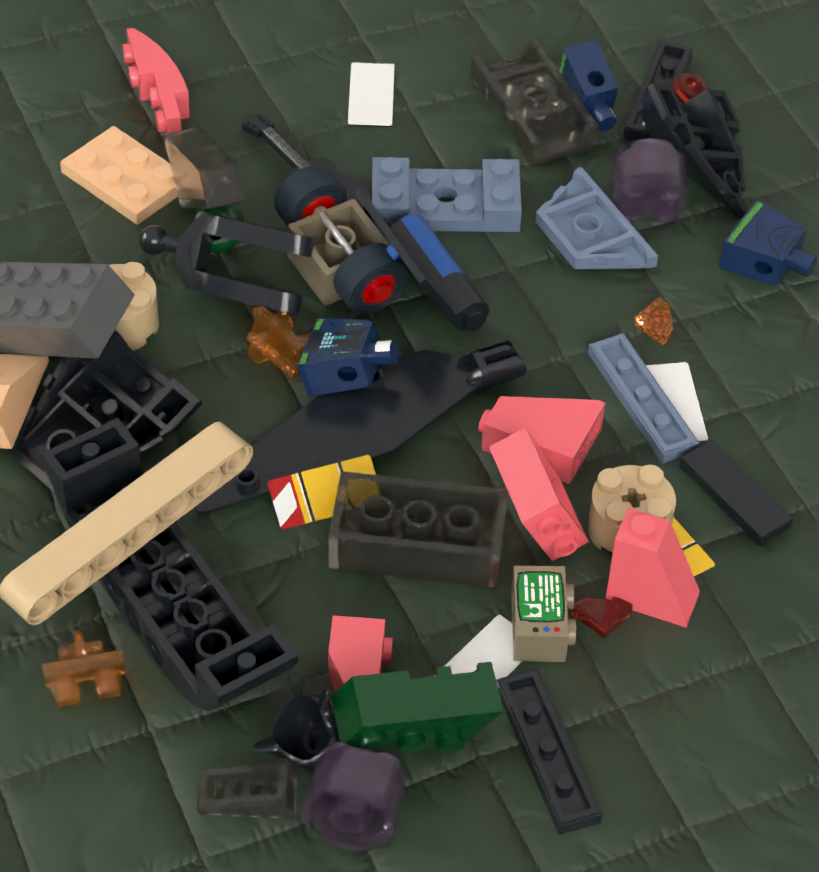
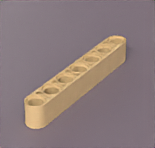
M222 422L211 424L11 571L0 585V598L30 625H37L45 621L246 468L253 456L252 446Z

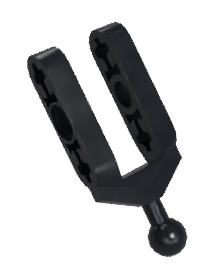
M203 212L180 238L168 236L166 231L157 225L147 226L141 231L139 245L145 253L150 255H158L163 251L176 253L186 288L281 312L299 314L303 295L206 272L213 235L306 257L312 256L315 242L314 237Z

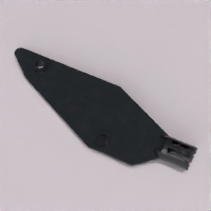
M506 340L469 352L463 356L420 350L398 357L396 364L378 365L373 381L368 387L320 395L253 444V456L246 468L195 506L194 510L198 514H208L269 494L270 491L267 484L269 480L365 455H370L371 460L394 453L474 391L483 390L525 375L527 370L525 363L520 358L511 341Z

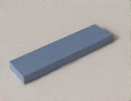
M624 333L589 344L588 355L662 464L681 458L699 447V441Z

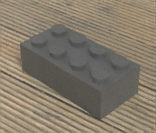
M0 262V353L98 359L135 294L108 264Z

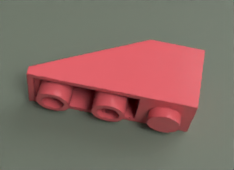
M333 615L328 650L329 678L335 691L343 686L352 676L382 673L383 663L391 664L393 638L385 637V619ZM365 752L366 755H373V752Z

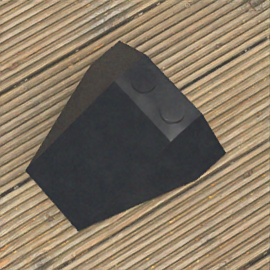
M114 330L98 359L61 358L53 375H47L43 383L45 390L36 407H30L13 448L7 451L54 492L43 462V452L119 418L138 443L139 451L142 453L174 434L203 403L176 379H167L128 346L122 336Z

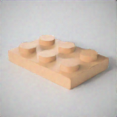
M112 126L60 161L63 174L136 225L190 188V177L115 126Z

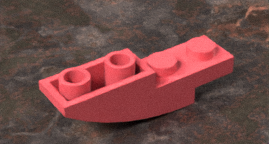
M135 28L127 29L128 43L122 44L125 65H132L128 67L131 87H138L141 101L150 100L151 108H158L159 111H155L157 129L159 133L165 132L168 146L183 144L181 119L190 118L189 96L185 81L175 63L158 44Z

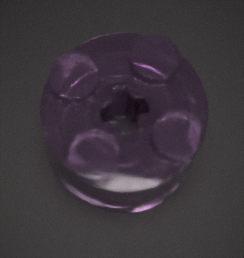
M654 138L631 142L632 148L622 152L621 148L616 152L612 162L614 205L628 221L636 220L639 217L657 218L661 222L674 221L688 198L685 154L682 151L680 154L674 150V144L666 140Z
M343 742L332 743L329 745L327 752L316 763L302 806L304 823L309 828L312 822L314 826L321 830L320 839L341 849L366 851L370 850L372 843L381 840L382 845H384L392 836L405 791V780L399 770V760L389 753L382 752L377 754L370 750L351 747Z

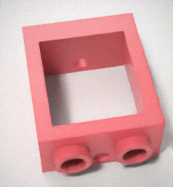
M526 427L489 446L522 524L551 561L568 556L575 552L577 548L589 542L555 466Z

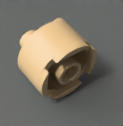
M138 262L112 264L109 266L135 294L115 329L134 351L147 344V338L153 332L155 335L158 331L159 314L156 285L152 277L145 272L144 266Z
M625 465L613 469L607 468L599 473L592 490L588 533L594 545L600 550L602 546L613 553L614 541L628 507L670 520L671 524L673 523L676 495L673 487L664 477V473L659 467L655 465Z

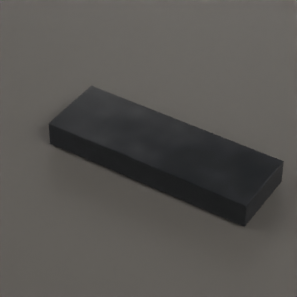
M713 440L681 457L680 467L759 546L791 528L793 518Z

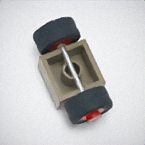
M311 165L294 172L281 184L275 195L274 206L278 215L287 225L288 232L315 238L311 257L287 253V257L323 305L327 306L343 299L354 313L365 315L377 312L392 303L400 295L407 283L408 272L406 266L399 258L395 261L386 250L390 246L389 242L355 199L347 201L346 191L334 174L324 166Z

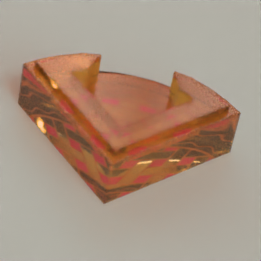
M658 297L635 316L634 326L662 345L668 342L673 329V318L669 304L663 298Z

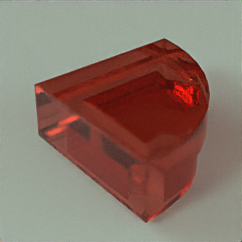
M589 597L575 603L571 615L605 639L632 614L633 605L617 597H613L612 600H592Z

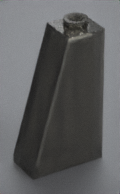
M200 126L163 135L181 207L211 209L245 200L236 161Z

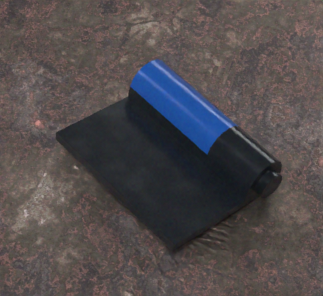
M361 188L357 190L355 195L391 243L386 250L395 261L399 257L402 258L420 285L460 331H473L480 328L485 323L489 314L488 304L425 219L419 214H410L391 226Z

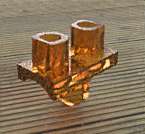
M263 305L254 308V324L247 335V341L251 343L248 349L249 358L258 364L270 360L291 379L300 376L297 364L310 334L305 333L297 336L292 332L294 326L292 319L285 312L272 314Z
M82 630L73 632L75 644L58 647L59 659L62 661L42 664L46 688H51V693L57 707L80 703L77 682L95 679L98 699L121 696L122 674H125L122 650L103 653L102 640L84 642Z

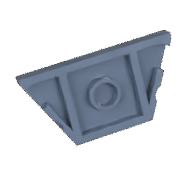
M582 167L577 168L573 172L572 180L566 186L561 185L553 193V198L546 201L536 211V224L574 269L654 268L657 266L658 255Z

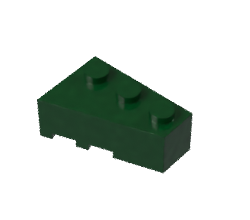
M492 662L477 663V669L474 672L452 674L450 666L436 667V676L410 678L409 670L352 676L331 696L341 747H360V750L363 752H373L383 748H396L402 753H413L422 749L438 750L440 754H451L462 750L467 741L504 711Z

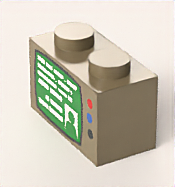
M513 566L511 586L513 661L566 662L568 645H575L576 620L568 619L567 609L573 610L574 584H566L565 566Z

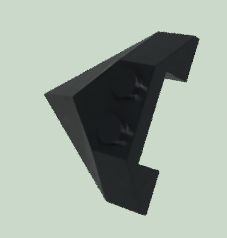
M661 83L648 85L638 105L642 116L641 123L646 133L687 175L742 219L747 213V205L742 203L740 198L742 191L745 190L742 148L735 143L734 137L735 134L740 132V127L726 92L723 90L707 89L688 102L680 103L672 85Z

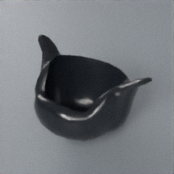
M324 689L320 696L316 694L300 695L287 703L282 708L275 722L272 737L256 742L253 747L254 751L276 754L281 758L287 759L293 765L306 770L323 769L335 762L344 747H341L332 701L329 700V690Z

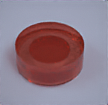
M689 72L683 73L672 86L680 103H686L708 89L705 82L699 76Z

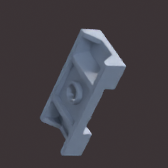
M372 157V203L391 226L406 215L419 214L433 231L520 232L522 208L519 159H482V170L409 169V158ZM439 198H450V199H452L453 201H451V202H441V201H439L438 199H439ZM372 218V222L374 223V225L378 228V230H381Z

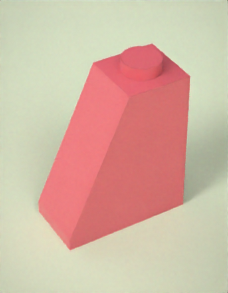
M500 396L493 409H486L480 419L478 431L482 432L481 450L491 453L489 446L526 427L555 466L561 481L570 484L602 430L605 403L599 400Z
M628 507L614 541L605 602L687 628L700 590L670 520Z

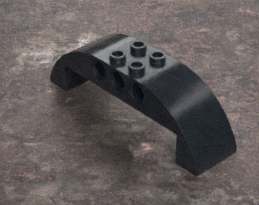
M119 418L42 453L48 477L70 528L142 476L139 445ZM176 522L98 580L164 675L188 701L200 709L207 711L216 709L288 671L299 662L298 654L275 624L259 632L256 630Z

